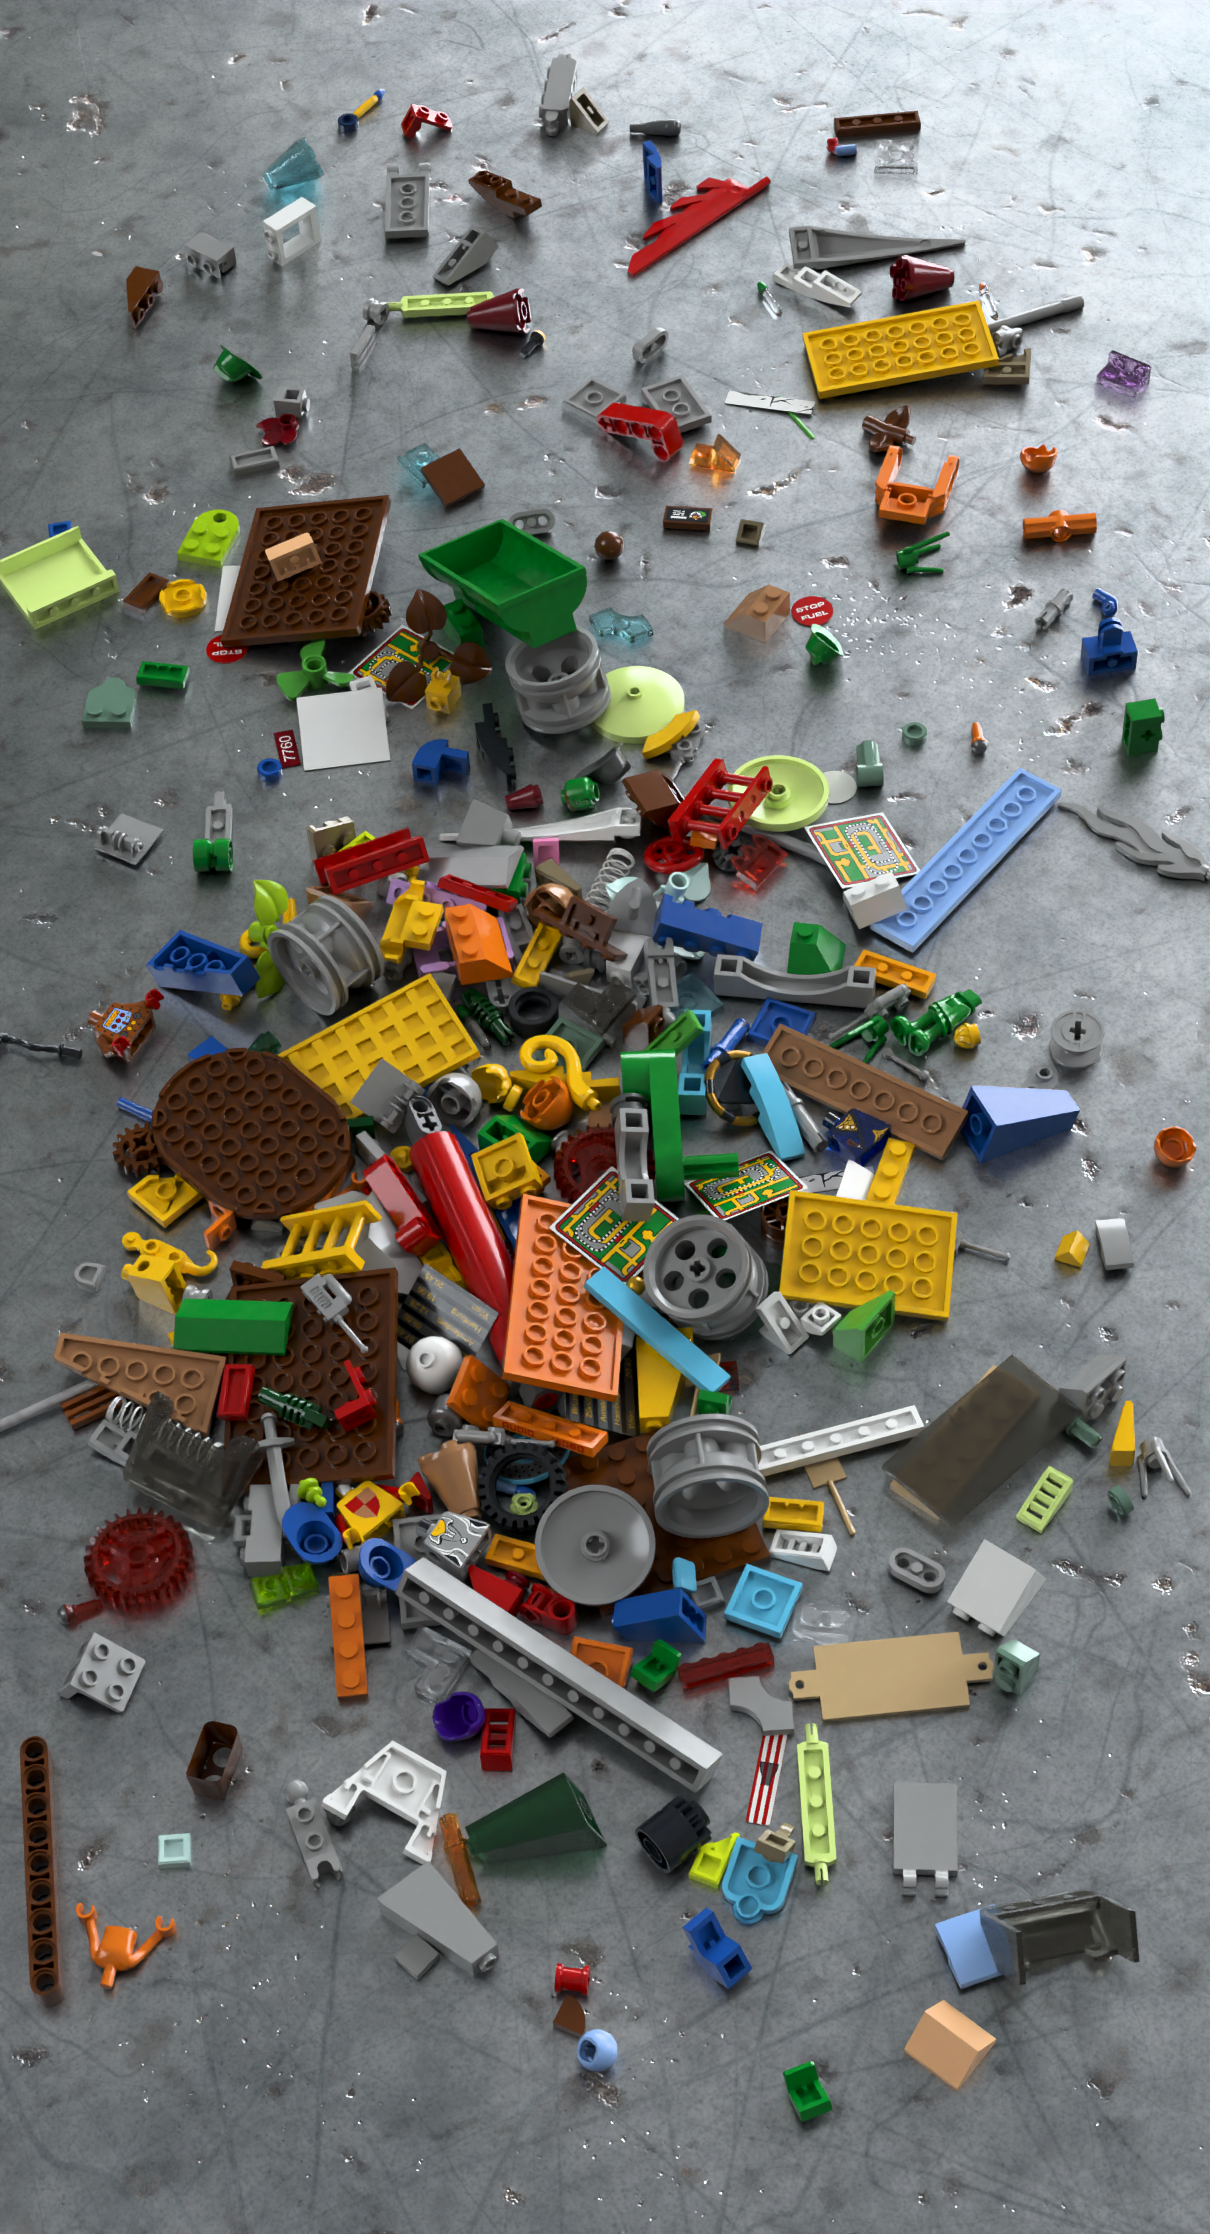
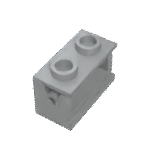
M202 231L184 245L187 263L215 277L221 278L220 271L226 272L232 266L237 265L233 246Z

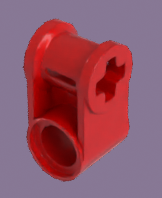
M535 1583L531 1588L532 1593L527 1601L518 1607V1612L526 1620L539 1624L559 1635L572 1633L578 1625L573 1601L542 1584ZM567 1614L566 1617H558L559 1615Z

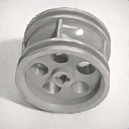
M576 626L577 630L535 649L520 640L509 651L505 661L506 671L512 687L517 692L516 701L521 718L529 728L549 734L570 732L592 723L607 709L611 700L610 686L605 672L600 667L601 656L597 641L584 628Z
M329 895L320 896L314 903L308 905L302 913L290 922L283 924L268 937L270 956L285 983L303 1003L322 1015H332L338 1008L345 1005L348 1001V990L358 987L366 988L384 973L385 965L381 950L367 926L346 904Z
M691 1215L671 1223L653 1240L644 1261V1283L653 1302L679 1328L693 1327V1337L698 1339L722 1340L742 1332L758 1317L755 1309L767 1298L769 1287L768 1274L762 1259L731 1224L715 1216ZM718 1246L727 1247V1252L721 1258L711 1257V1252L714 1248ZM722 1274H735L736 1280L731 1287L725 1289L719 1287L718 1279ZM683 1275V1285L674 1291L677 1276ZM700 1291L707 1292L709 1295L707 1304L702 1308L695 1309L693 1304L695 1295Z
M726 1414L690 1416L664 1426L649 1440L646 1452L649 1472L653 1477L655 1488L653 1493L655 1518L664 1530L688 1538L720 1537L746 1529L760 1520L766 1513L769 1506L766 1480L759 1472L758 1467L761 1460L759 1435L756 1428L746 1420Z

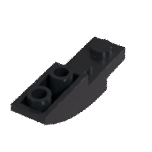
M492 703L482 704L484 722L475 723L476 740L481 759L488 772L498 784L507 791H513L512 781L517 780L515 765L510 766V762H514L513 747H508L507 738H501V731L495 730V728L500 727L498 712L493 713Z

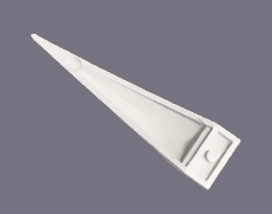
M614 808L571 820L512 830L521 832L520 842H533V839L559 838V842L616 843L617 836L625 839L640 836L643 818L637 813L636 808ZM459 833L439 834V840L456 841Z

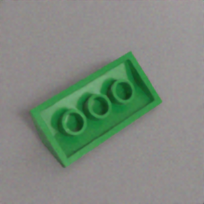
M184 1298L175 1316L173 1349L198 1353L285 1356L294 1303Z

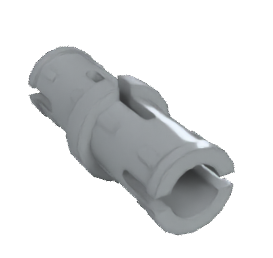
M1063 588L1053 600H1049L1045 604V609L1035 618L1036 626L1040 629L1043 626V630H1046L1056 618H1059L1063 614V609L1073 600L1072 592L1068 589L1066 591Z

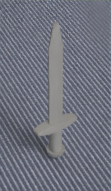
M266 1412L260 1419V1423L264 1425L266 1439L251 1444V1450L267 1452L276 1516L282 1528V1518L286 1510L290 1508L281 1449L294 1445L295 1440L290 1437H277L275 1425L278 1420L277 1416L272 1412Z

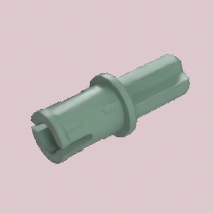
M1060 1402L1053 1405L1050 1409L1048 1418L1062 1426L1069 1436L1075 1435L1093 1448L1099 1445L1102 1440V1434L1086 1424L1083 1416L1075 1415Z

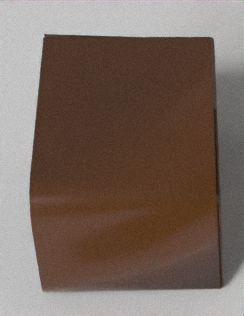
M209 1721L203 1726L186 1771V1777L194 1794L220 1800L225 1799L243 1750L235 1726L216 1721ZM220 1748H230L231 1752L226 1766H217L213 1761L214 1753ZM211 1775L221 1776L217 1781L205 1780Z

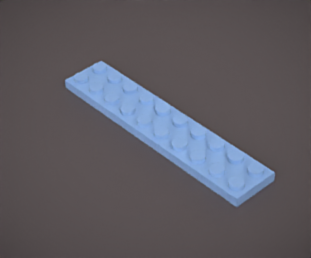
M1019 768L901 890L907 910L871 924L870 929L913 953L1061 797L1062 789Z

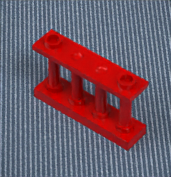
M715 758L668 819L673 841L682 842L690 831L718 835L721 849L726 850L732 841L736 839L737 834L765 796L771 791L773 780L770 777L768 767L763 766L755 778L730 774L726 770L724 759ZM727 783L748 787L744 793L721 790ZM715 799L736 802L732 809L710 805ZM702 815L724 818L720 825L698 821Z
M407 827L315 859L313 863L320 884L328 883L331 893L335 895L429 862L430 859L423 837L417 836L412 838Z

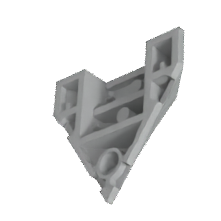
M372 1190L366 1201L382 1216L380 1222L364 1224L354 1250L365 1261L362 1271L396 1267L398 1271V1299H406L423 1265L415 1254L408 1253L398 1243L395 1233L399 1229ZM351 1227L344 1229L339 1236L336 1247L344 1246Z

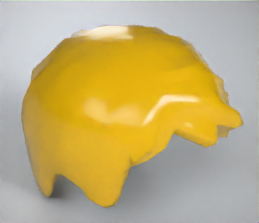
M486 1064L472 1070L471 1078L478 1084L482 1092V1099L487 1100V1104L500 1103L507 1098L512 1089V1082L507 1070L499 1064Z

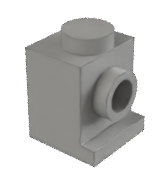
M279 385L273 400L276 418L286 413L293 414L295 417H302L304 411H309L310 399L307 398L306 388Z

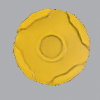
M179 579L167 584V588L164 591L163 589L161 590L159 603L162 611L168 616L188 618L203 610L207 603V594L204 586L196 584L194 580Z

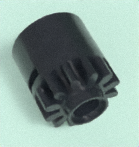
M682 1795L675 1797L661 1811L656 1812L635 1829L637 1839L646 1854L666 1873H670L685 1861L690 1854L699 1850L712 1839L710 1836L712 1832L706 1827L710 1824V1819L704 1809L695 1801L690 1802L688 1800L686 1802Z

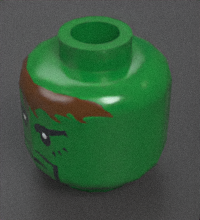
M588 777L569 779L565 783L564 790L560 792L563 805L567 804L568 808L573 812L592 809L596 802L599 801L597 783L592 782Z

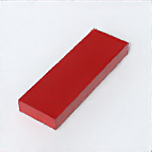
M450 874L439 878L437 887L506 913L515 910L518 904V900Z

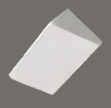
M848 1160L836 1196L866 1200L875 1174L856 1162Z

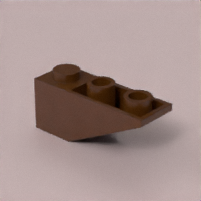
M135 266L126 279L128 313L131 328L134 330L140 321L144 319V315L152 307L154 300L163 290V282L161 281L159 271Z

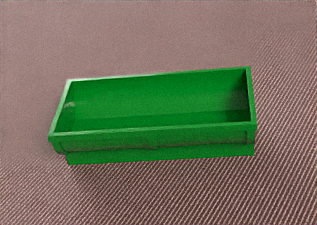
M504 519L497 520L418 554L425 571L434 579L452 587L456 599L462 598L468 607L533 649L577 630L573 612L582 602L586 592V568Z

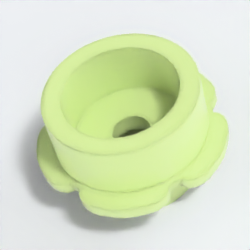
M517 1493L511 1498L512 1503L509 1505V1509L514 1515H527L538 1510V1502L535 1501L536 1498L531 1493Z

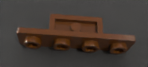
M571 896L563 917L547 908H534L532 914L540 918L539 922L549 927H557L560 929L559 933L565 937L580 940L581 946L601 952L602 958L611 962L626 959L627 953L608 943L618 919L578 896Z

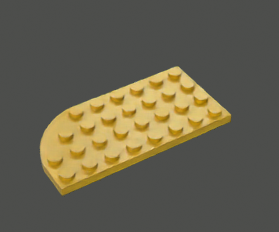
M429 973L283 1051L278 1056L291 1063L329 1094L340 1106L346 1119L369 1117L350 1103V1101L381 1058L423 1088L443 1075L449 1074L480 1057V1053L434 978Z

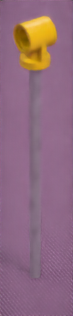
M174 1331L167 1334L169 1343L160 1347L174 1348ZM88 1379L0 1420V1432L101 1385Z

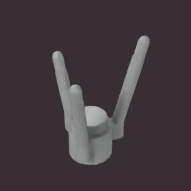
M1152 1437L1144 1440L1140 1444L1142 1454L1137 1456L1140 1465L1142 1497L1146 1498L1148 1496L1147 1465L1154 1469L1162 1467L1170 1483L1174 1482L1173 1474L1187 1496L1191 1495V1491L1172 1461L1169 1451L1165 1450L1162 1439Z

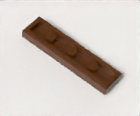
M918 111L834 118V128L837 138L921 130V122Z

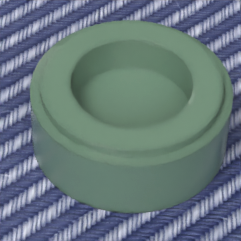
M918 722L906 724L902 729L903 742L909 746L924 744L927 740V728Z
M1119 1485L1108 1490V1499L1120 1515L1125 1516L1134 1510L1131 1499Z

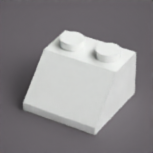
M892 872L880 875L866 883L855 885L843 892L844 903L858 929L907 910L900 886Z

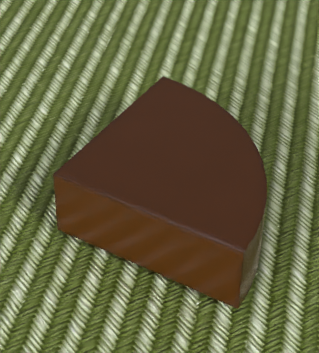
M567 1994L553 2021V2026L581 2038L586 2031L585 2014L580 2003L574 1997Z

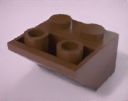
M659 770L625 777L621 782L627 789L625 791L626 796L638 806L636 808L637 813L645 820L651 819L658 828L664 827L670 831L668 819L684 800L673 780Z

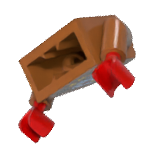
M157 989L150 990L146 994L145 999L140 1002L127 1004L115 1002L108 1007L104 1014L96 1011L90 1013L87 1023L89 1026L94 1027L96 1044L106 1058L118 1056L129 1063L135 1058L156 1028L152 1010H158L161 1006L159 1001L164 999V996Z

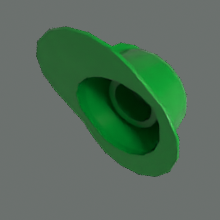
M220 346L223 351L216 360L213 369L222 379L228 382H236L248 374L258 379L263 378L260 372L248 362L232 354L224 346Z
M812 624L811 635L805 646L811 655V662L814 665L820 662L824 665H830L838 657H843L842 648L837 639L820 625Z

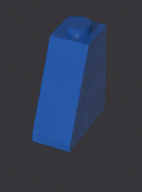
M681 1588L625 1598L615 1602L614 1613L611 1617L612 1625L626 1641L655 1642L661 1639L664 1642L705 1643L707 1615Z

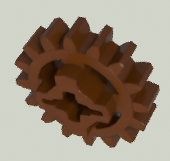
M136 1123L133 1130L126 1127L125 1135H117L118 1142L113 1143L114 1151L112 1153L114 1161L117 1162L118 1169L124 1168L126 1175L134 1171L136 1177H139L141 1172H145L147 1176L151 1174L150 1171L153 1169L159 1173V1165L167 1166L156 1148L149 1123H145L144 1128H140L138 1123Z

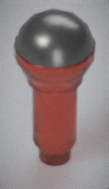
M93 1599L77 1605L63 1604L57 1610V1618L63 1624H72L79 1616L98 1611L99 1608H102L101 1599Z

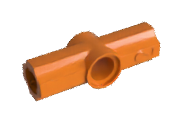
M1056 510L1051 512L1048 517L1023 519L1024 539L1051 537L1056 542H1063L1068 540L1071 535L1097 533L1095 513L1068 515L1066 511Z

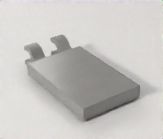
M894 1782L893 1874L903 1875V1895L916 1896V1875L935 1876V1896L948 1897V1876H957L958 1873L957 1784Z

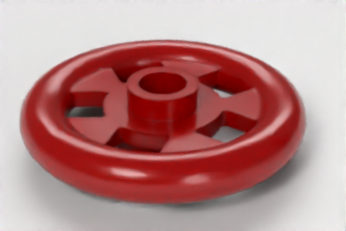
M667 836L651 843L646 848L643 859L645 865L654 872L661 874L682 873L693 869L702 861L704 848L691 846V837L686 836L682 842L673 841L672 836ZM659 850H663L661 854H658L656 852H658ZM694 851V854L687 855L686 852Z

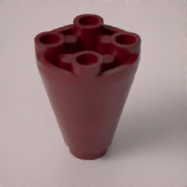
M899 256L896 263L890 266V277L893 278L892 297L900 301H907L952 287L954 284L955 276L952 269L912 256Z

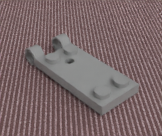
M419 163V174L399 175L398 164L387 165L386 238H419L429 236L430 163Z

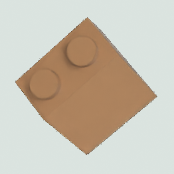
M766 585L749 593L724 622V627L766 644L790 614V593L772 585Z

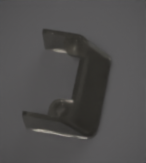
M1073 1890L989 1906L979 1911L980 1924L997 1971L1004 1975L1005 1978L1011 1979L1019 1985L1026 1984V1972L1030 1971V1963L1080 1953L1093 1957V1960L1097 1962L1110 1961L1115 1955H1120L1133 1963L1140 1962L1135 1910L1097 1890Z

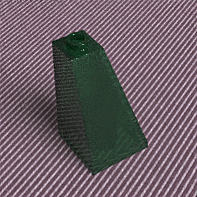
M564 1772L465 1827L469 1839L466 1840L469 1851L474 1857L479 1856L487 1864L599 1849L607 1846L584 1793Z

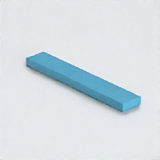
M605 1266L585 1282L584 1288L699 1389L718 1392L729 1382L731 1376Z

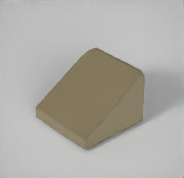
M741 519L736 543L759 546L766 528L764 523Z

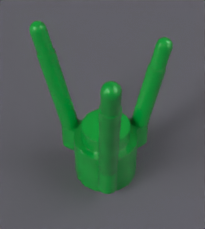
M947 531L913 546L903 548V550L896 551L899 569H906L907 574L913 572L943 573V568L915 567V564H919L918 555L941 548L940 544L925 546L950 536V532Z
M874 1015L863 1025L851 1030L828 1046L836 1048L861 1034L866 1041H875V1044L862 1061L867 1064L880 1045L887 1041L884 1034L889 1031L888 1024L880 1015Z

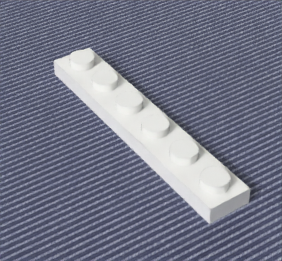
M915 1405L769 1443L760 1446L761 1460L758 1464L759 1472L763 1476H768L924 1434V1425Z

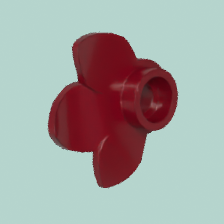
M286 413L279 416V418L271 417L259 422L256 428L265 432L262 445L275 446L280 442L288 445L295 441L297 437L296 431L299 428V422L293 414Z

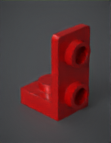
M411 104L401 123L405 137L411 139L420 130L422 122L448 131L452 129V124L447 114L441 111L429 110L423 105Z
M350 1360L345 1361L344 1364L360 1398L347 1401L340 1408L334 1410L337 1420L345 1433L377 1417L373 1406L377 1405L376 1400L370 1389L364 1390L362 1383L366 1382V1379L360 1367L354 1368Z

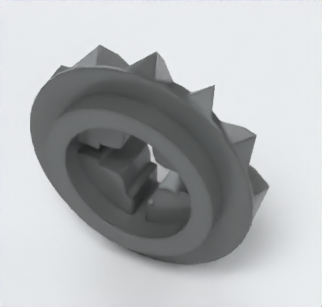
M742 838L733 840L726 850L721 849L719 843L713 851L714 863L726 871L745 869L751 864L754 856L750 843H744ZM729 851L737 852L738 856L733 853L729 854Z

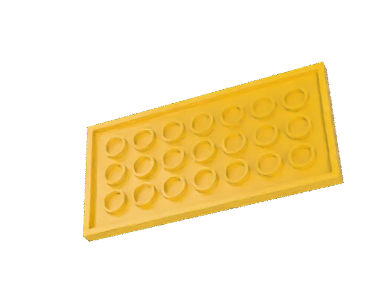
M980 300L802 333L819 399L999 366V358Z

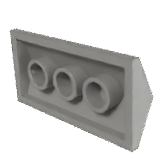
M522 845L433 846L427 851L430 861L419 865L417 880L425 881V885L427 881L438 884L439 878L450 874L488 889L508 888L524 848Z

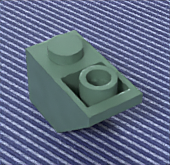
M1015 1639L1001 1645L996 1651L993 1681L1004 1691H1012L1020 1696L1039 1668L1040 1653Z

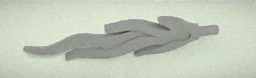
M1067 802L1058 803V808L1078 814L1096 834L1122 841L1116 842L1115 849L1129 859L1145 865L1158 866L1157 872L1165 876L1202 881L1205 879L1210 880V864L1205 860L1201 852L1192 843L1171 834L1167 830H1162V838L1165 840L1163 841L1146 823L1133 817L1108 811L1101 805L1098 806V814L1104 820L1122 827L1104 822L1084 806Z

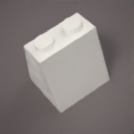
M984 1539L947 1602L954 1606L952 1613L968 1622L969 1618L972 1617L980 1622L977 1627L992 1637H994L996 1632L1004 1637L1042 1587L1046 1578L1033 1567Z

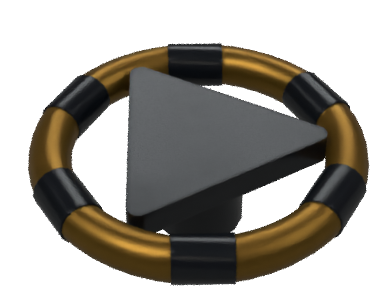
M743 1050L727 1051L715 1057L706 1070L704 1083L706 1085L707 1102L719 1118L737 1126H752L759 1124V1111L751 1116H738L721 1105L755 1104L749 1093L752 1085L741 1066L743 1058L754 1056V1054ZM732 1060H736L717 1099L714 1084L715 1074L720 1067Z

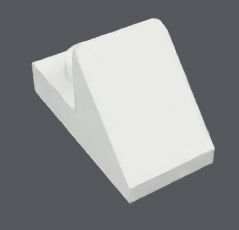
M774 1291L755 1309L765 1324L759 1332L786 1354L793 1353L809 1338L806 1330L781 1292Z

